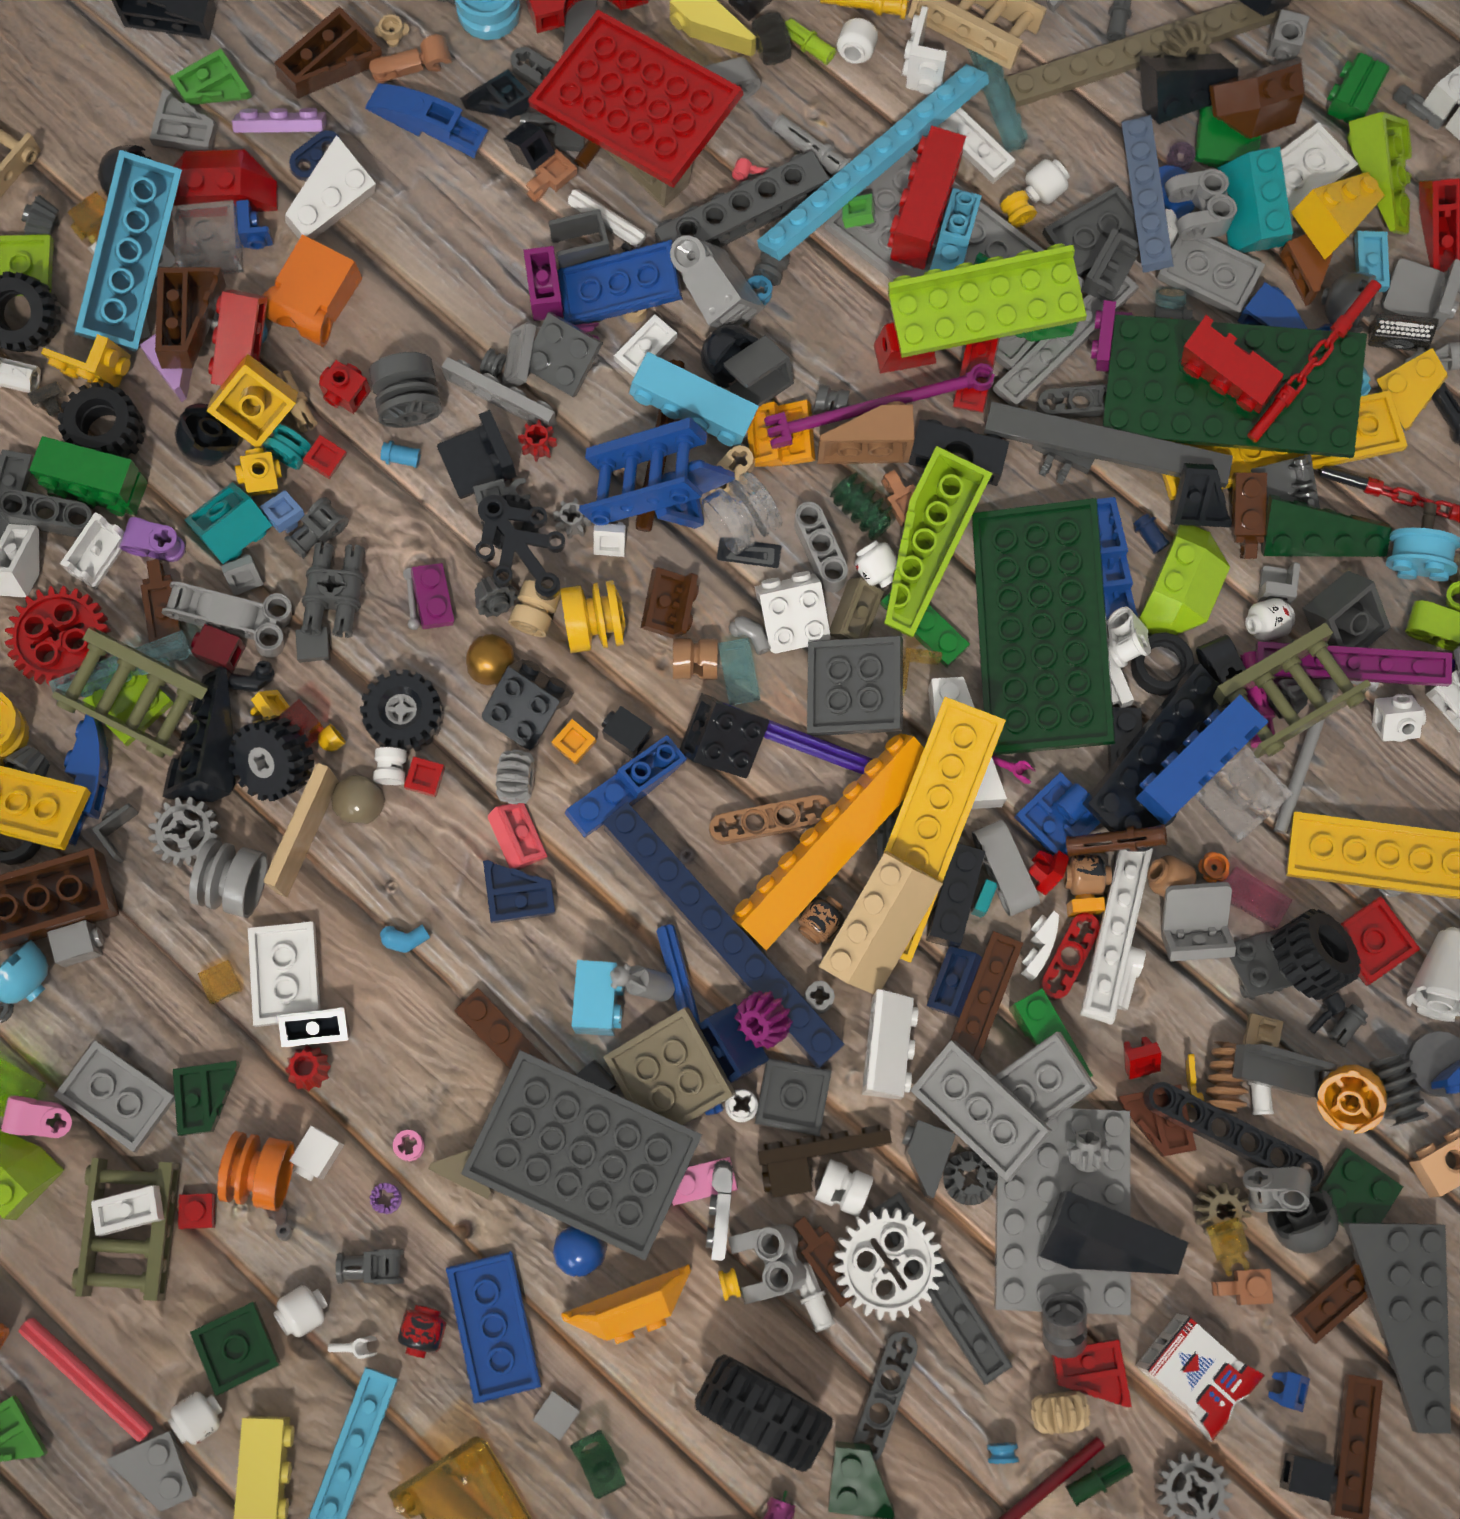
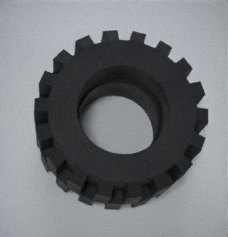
M8 271L3 272V276L0 275V348L16 352H33L38 350L37 346L45 347L49 344L46 340L48 337H55L57 333L53 331L54 325L60 327L61 320L56 319V314H61V309L55 305L54 302L58 301L55 294L49 292L51 290L49 286L41 283L40 280L19 272L13 273ZM22 294L30 304L31 314L26 325L14 331L7 325L4 311L6 304L11 298Z
M98 382L91 383V388H87L85 385L78 387L80 392L75 394L72 391L68 395L70 401H63L61 408L64 413H58V421L61 423L58 425V429L65 442L130 459L128 455L131 453L137 454L139 449L136 445L143 444L144 437L141 433L145 432V425L142 422L143 418L140 412L119 387L114 389L112 384L104 383L103 387H101ZM107 415L116 416L115 423L108 432L99 436L88 435L89 427L96 419Z
M1310 909L1279 928L1273 935L1272 945L1275 949L1273 952L1278 961L1277 964L1287 980L1299 992L1301 991L1309 998L1312 997L1314 1000L1325 999L1358 978V974H1360V957L1357 954L1358 951L1351 937L1339 922L1322 910Z

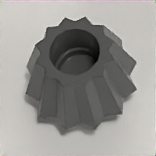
M41 195L35 197L32 205L26 204L21 220L26 222L25 235H52L59 210Z
M493 576L481 579V582L477 583L475 588V603L478 614L485 615L487 618L490 616L497 617L501 613L508 612V609L515 605L514 601L518 597L511 585L500 587L494 582ZM497 576L499 580L504 581L503 578Z
M1275 678L1273 680L1297 714L1308 704L1307 696L1294 678ZM1267 695L1269 706L1277 714L1278 718L1282 719L1283 716Z
M28 745L3 759L5 767L46 777L50 767L46 757L40 751Z

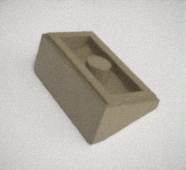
M862 577L849 579L832 621L830 635L840 640L867 638L885 591L875 585H869Z

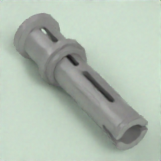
M783 114L778 116L773 123L772 131L778 133L804 153L813 151L823 169L833 176L852 161L851 158L846 159L837 153L832 144H822Z

